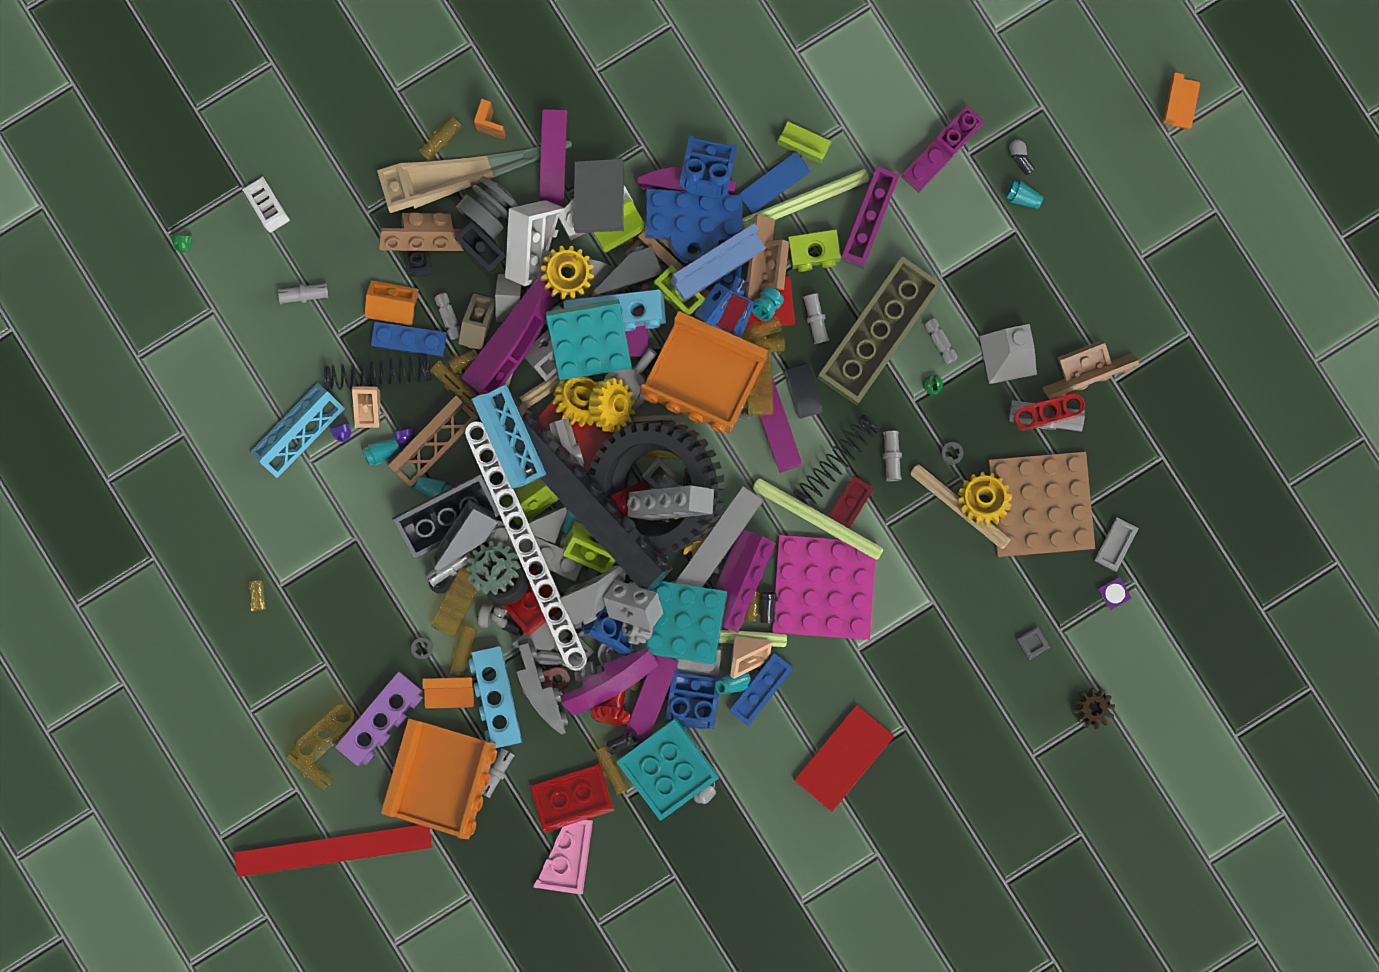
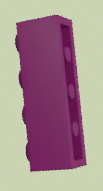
M877 166L841 261L864 269L900 176L899 174Z
M744 529L734 542L715 590L727 591L722 628L735 633L739 632L744 622V617L750 603L753 601L754 593L759 581L763 577V572L775 546V543L769 539Z

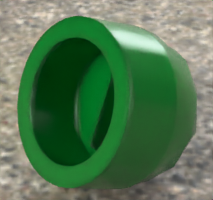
M173 235L172 242L174 248L177 251H188L192 245V236Z
M936 375L928 376L923 383V388L929 395H937L943 388V381ZM931 379H935L937 390L933 391Z

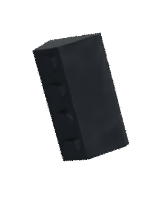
M480 473L392 518L413 559L439 546L469 499L494 512L496 517L500 515Z

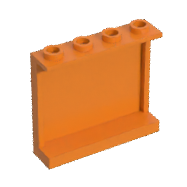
M678 311L674 319V326L645 385H641V395L651 403L656 404L659 402L666 405V408L673 413L678 414L681 412L688 415V418L693 422L699 424L704 422L711 425V429L718 433L726 432L731 434L767 360L768 350Z
M408 719L381 814L458 836L457 838L469 839L476 828L475 817L483 804L482 793L490 780L489 769L497 756V750L495 749L497 744L418 720Z

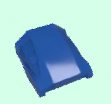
M689 136L679 185L691 194L711 198L727 195L737 145L720 144Z
M606 606L596 614L597 619L585 625L582 622L581 626L584 635L593 637L622 655L627 656L633 653L631 651L633 644L628 643L629 637H625L622 632L623 622L609 618Z
M675 670L670 686L665 722L669 723L676 718L683 727L714 729L719 698L715 684L721 677L700 676Z

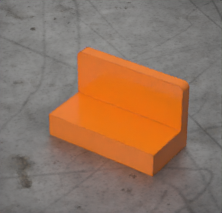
M1174 73L1171 77L1162 124L1191 129L1200 82L1184 79L1185 74Z
M481 99L474 120L477 131L504 140L506 136L504 127L490 122L494 112L491 102Z
M371 280L366 294L365 317L411 326L413 324L414 308L419 289Z
M473 678L423 679L425 708H469L474 706Z

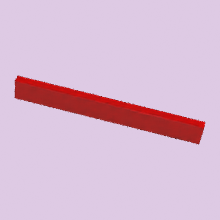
M415 825L234 852L237 877L429 849L433 848L430 828Z

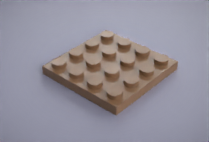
M1086 452L988 461L989 475L993 473L994 478H1002V484L1004 486L1009 485L1007 494H1012L1011 501H1008L1011 504L1010 510H1005L1007 513L1004 519L999 517L998 524L994 523V526L1010 539V542L1004 549L996 545L997 557L1095 549Z

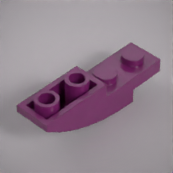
M966 106L902 174L901 178L919 193L949 163L985 121Z
M683 166L664 168L645 174L638 178L637 186L642 187L641 191L643 192L646 189L686 192L679 185ZM730 181L727 195H734L736 182Z

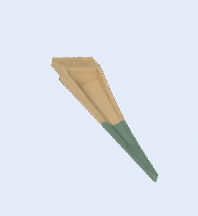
M566 141L567 149L572 146L571 141ZM541 146L471 158L399 163L377 170L388 209L392 213L414 206L415 209L480 183L478 180L482 176L491 179L541 159Z

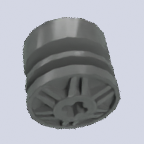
M482 176L478 181L485 190L474 185L472 189L478 198L475 200L465 195L455 208L469 222L472 221L487 237L494 240L504 228L498 218L501 216L508 220L509 213L506 211V208L517 207L518 204L514 201L512 195L501 185Z

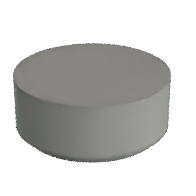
M483 603L481 605L478 624L481 628L489 629L491 626L492 604Z

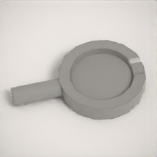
M651 348L646 351L635 367L632 366L630 369L609 372L604 380L610 378L622 379L623 384L629 385L627 391H633V395L630 398L631 401H635V404L631 406L633 410L637 409L645 401L643 395H641V385H645L647 381L643 372L656 356V352Z

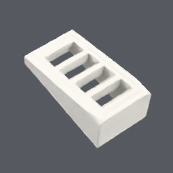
M264 177L259 178L242 189L264 227L269 232H273L289 222L290 219ZM262 188L265 189V191H263L259 195L255 197L252 196L254 193L261 190ZM268 196L270 197L268 200L261 203L260 205L257 204L263 199L267 198ZM272 205L275 206L274 208L263 214L264 210L268 209Z

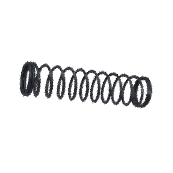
M424 356L423 361L422 357H419L418 380L411 357L409 358L408 380L403 360L400 358L399 381L397 380L393 360L391 359L389 383L382 360L380 361L379 383L374 363L371 361L370 384L367 381L364 363L361 362L360 386L357 381L354 363H351L350 386L343 363L341 365L340 387L337 381L335 366L332 365V380L330 367L328 365L324 366V382L327 391H332L334 379L339 390L343 388L344 379L347 387L351 389L353 386V376L357 387H362L363 375L368 387L372 385L373 375L377 386L380 387L382 373L386 384L389 386L392 381V371L395 382L398 385L401 382L402 372L406 383H410L411 370L415 381L419 383L421 368L425 381H431L428 356Z
M861 414L858 417V422L862 428L854 424L851 425L856 435L845 432L849 442L843 439L838 440L843 450L832 446V450L837 457L826 454L830 464L819 461L824 472L813 468V473L819 480L807 475V481L812 487L805 483H800V487L805 494L798 489L793 490V493L806 505L813 508L817 502L802 485L823 497V494L813 485L809 478L830 490L816 471L831 481L836 482L823 467L822 463L842 475V472L833 464L828 456L849 468L835 449L855 461V458L843 446L841 441L857 452L862 453L847 434L868 446L854 427L860 429L872 439H875V437L866 429L862 422L875 433L879 434L881 432V429L866 415Z

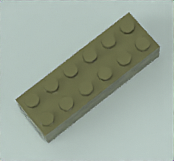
M902 256L824 366L817 379L858 406L936 295L942 283Z

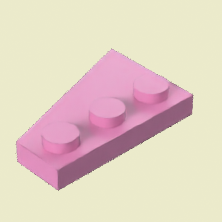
M583 820L562 827L550 856L546 860L543 870L533 886L534 888L583 894L592 820Z

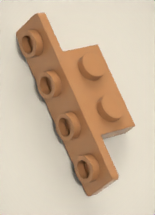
M402 213V228H382L380 230V250L464 251L454 239L463 229H453L450 214Z
M755 215L754 223L759 229L756 234L765 246V250L749 260L747 282L749 284L745 292V297L753 302L755 299L760 298L759 294L765 287L784 290L789 249L788 241H773L775 220L762 215Z
M1101 340L1058 357L1064 379L1047 385L1042 389L1049 399L1062 397L1073 390H1083L1089 384L1096 381H1106L1112 375L1119 372H1129L1134 366L1139 365V360L1133 353L1111 360L1106 344Z

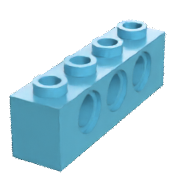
M660 290L564 301V308L619 299L625 331H633L638 326L653 329L660 327V324L666 323L664 294ZM637 307H644L645 311L641 316L635 317L633 315Z
M502 647L472 652L473 658L469 659L471 673L476 672L478 682L474 683L476 696H481L483 706L479 707L482 721H487L488 730L484 731L486 741L497 744L496 748L522 743ZM488 667H492L496 671V677L492 681H486L483 677V671ZM493 691H498L501 694L502 699L498 705H491L488 701V696ZM498 715H503L507 720V724L503 729H497L493 724L494 718Z

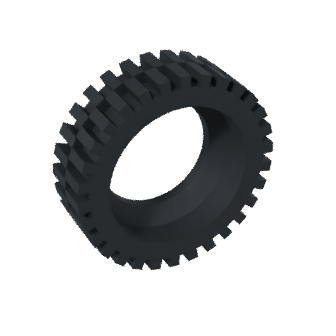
M655 420L625 427L624 430L612 434L613 438L606 439L603 443L605 447L598 449L595 454L599 459L592 460L590 465L596 471L588 473V477L602 487L603 493L609 498L628 488L630 470L642 455L650 451L662 450L676 455L683 461L689 471L692 486L714 489L713 514L680 517L667 523L628 517L635 523V528L640 534L650 539L652 542L651 546L658 553L664 555L693 545L694 542L704 537L702 534L708 533L712 529L710 523L716 522L719 517L715 511L722 509L724 503L717 501L718 497L725 496V489L718 488V484L725 481L724 475H716L715 470L722 467L720 462L713 463L711 458L716 456L713 449L705 450L709 443L705 439L697 440L696 438L699 433L695 430L687 432L688 426L683 424L675 426L676 422L673 421L663 422V420Z

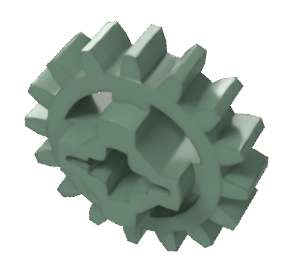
M490 541L487 548L481 544V551L473 550L474 559L468 558L467 560L472 565L466 568V571L470 574L468 580L474 583L473 586L477 590L481 589L484 594H488L489 590H491L494 595H497L498 589L506 592L505 586L507 584L514 585L511 579L519 577V574L515 571L521 568L517 562L518 556L509 545L505 547L502 542H499L496 546L493 541ZM499 554L505 556L507 560L500 558ZM480 576L487 578L488 582L483 581Z

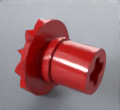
M626 690L601 703L600 706L593 707L591 717L597 722L605 723V725L622 726L628 724L630 714L624 711Z

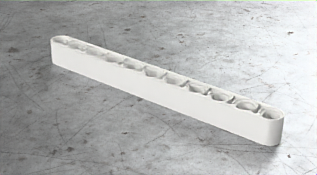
M472 422L466 428V438L561 656L569 669L574 671L581 670L587 663L585 651L560 601L561 596L516 493L508 482L484 425L481 422ZM473 429H483L484 435L480 440L471 438ZM485 450H490L494 454L492 461L487 463L481 461V453ZM496 472L503 474L504 477L499 485H493L490 482L491 475ZM504 495L513 497V504L510 507L505 508L500 505V499ZM515 517L523 520V526L519 530L510 528V521ZM523 540H530L533 543V548L528 553L520 551L519 546ZM534 562H539L543 565V571L539 575H532L529 571L530 565ZM543 585H550L553 589V593L549 598H542L539 594V589ZM558 607L562 609L563 615L560 620L553 621L549 618V612L552 608ZM569 630L572 632L573 638L569 643L560 642L559 634L561 631ZM577 652L582 655L583 660L579 666L570 665L569 656L572 653Z

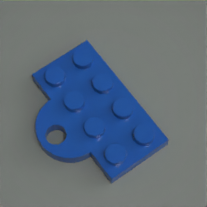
M646 189L645 238L668 239L672 252L683 262L691 264L716 248L718 243H724L742 231V196L724 195L711 198L684 191ZM689 246L697 247L700 255H690L687 248Z

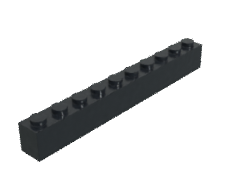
M510 392L546 472V475L540 479L640 588L646 590L655 589L673 569L668 564V559L651 546L652 542L650 539L640 534L635 528V523L619 511L617 503L606 497L602 487L586 475V470L580 464L573 461L569 451L554 440V435L548 429L540 425L537 416L522 405L521 399L516 394ZM499 394L494 401L498 408L503 409L506 401L503 395ZM507 416L505 426L512 432L514 431L515 422L513 418ZM517 438L515 448L521 454L524 453L525 444ZM527 461L526 464H527V465L535 472V474H536L537 471H536V469H535L534 464L531 463V462H529V461Z

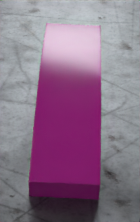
M543 110L540 201L546 200L564 208L567 110Z
M771 371L759 374L751 392L779 473L802 466L803 464Z
M646 648L605 663L604 672L583 679V688L561 695V702L572 716H575L620 694L659 665V661Z
M655 656L659 661V665L647 674L626 729L637 733L639 743L636 746L650 737L679 661L668 657Z

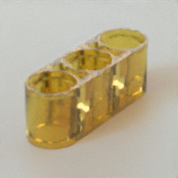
M764 348L768 350L767 360L748 397L749 417L774 415L771 348Z
M467 565L459 569L431 626L452 638L455 637L478 592L473 586L474 583L468 580L470 574L466 571V568L469 567Z
M346 704L336 706L297 741L295 750L299 762L306 765L314 763L352 728L355 719L354 712L350 706ZM340 714L350 716L346 722H339L337 717ZM323 730H329L332 733L327 739L320 738L318 735ZM309 746L313 748V752L310 755H303L300 753L301 749Z

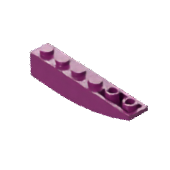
M561 270V274L565 277L566 273ZM541 272L533 285L527 290L520 302L513 308L510 315L497 329L496 333L461 377L482 395L488 394L505 384L522 362L547 320L546 312L551 311L558 296V293L554 297L551 296L552 288L544 289L547 281H541L540 278L545 275V272Z

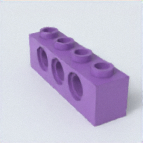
M398 672L335 748L355 765L360 766L362 763L367 765L375 756L372 751L379 744L382 747L391 735L388 732L395 725L398 728L407 716L404 713L409 707L414 709L423 697L420 694L423 690L403 673ZM398 694L403 698V705L395 709L390 701L394 695ZM380 713L385 714L388 720L387 724L382 728L375 724V717ZM364 732L369 733L372 738L370 745L366 747L362 746L359 742V736Z

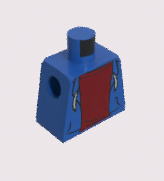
M736 276L730 288L719 283L716 284L696 311L695 316L716 328L741 338L754 305L752 300L743 295L749 282Z

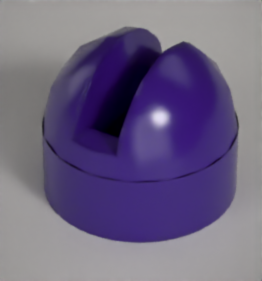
M349 422L330 428L333 437L339 442L347 441L352 434Z
M413 428L394 431V437L399 445L407 446L413 440Z

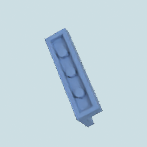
M754 223L673 275L671 283L684 301L765 250V246L756 234L759 230Z

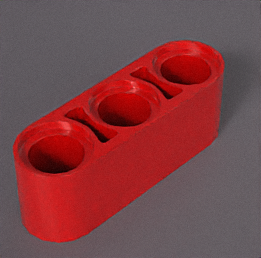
M1070 394L1024 406L1015 413L1013 422L1019 430L1026 431L1069 420L1082 413L1085 402L1080 395ZM1067 401H1076L1079 405L1078 411L1070 412L1066 407ZM1046 406L1052 407L1055 410V417L1046 418L1043 415V408ZM1028 413L1032 418L1031 423L1028 425L1022 424L1019 421V414Z

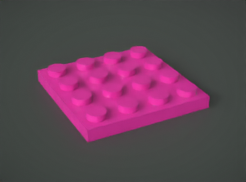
M779 535L775 586L776 598L779 599L776 602L775 623H773L772 633L870 640L876 559L839 539Z

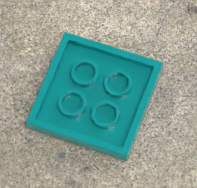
M619 299L546 312L559 380L632 368Z
M661 581L652 591L658 593L663 614L654 625L651 637L646 640L645 644L643 643L642 650L648 648L655 656L715 665L727 591Z
M676 718L617 760V764L660 821L720 777Z

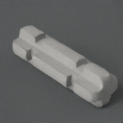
M446 293L435 296L437 306L440 307L439 312L445 327L448 328V335L451 340L458 339L461 329L457 326L458 322L452 306L449 305V298Z
M933 318L927 321L924 327L928 333H931L930 337L938 351L942 352V358L945 363L949 364L957 359V354L954 349L951 350L949 340L943 330L939 329L938 321Z
M540 651L537 652L538 658L534 659L535 663L539 662V664L559 666L560 664L562 667H567L562 656L557 652Z

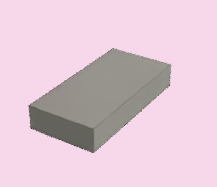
M1116 517L1094 561L1117 572L1139 528Z

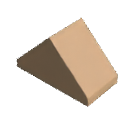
M352 387L355 428H379L380 390L378 387Z
M734 636L730 677L734 679L767 663L770 658L772 642L765 639Z

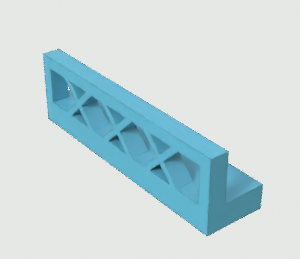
M317 383L250 453L278 478L345 408ZM329 401L336 406L329 414H322L323 407ZM310 421H316L314 430L305 432L306 425ZM299 438V445L295 449H288V443L292 439ZM275 456H282V462L274 469L269 463Z
M503 385L488 394L473 398L472 401L511 488L525 486L545 476L546 472L507 385ZM501 393L506 401L503 409L498 408L493 397ZM507 416L514 419L515 427L513 432L505 426ZM517 438L525 444L523 454L516 451L515 443ZM527 461L533 463L537 471L536 474L528 477L524 469Z

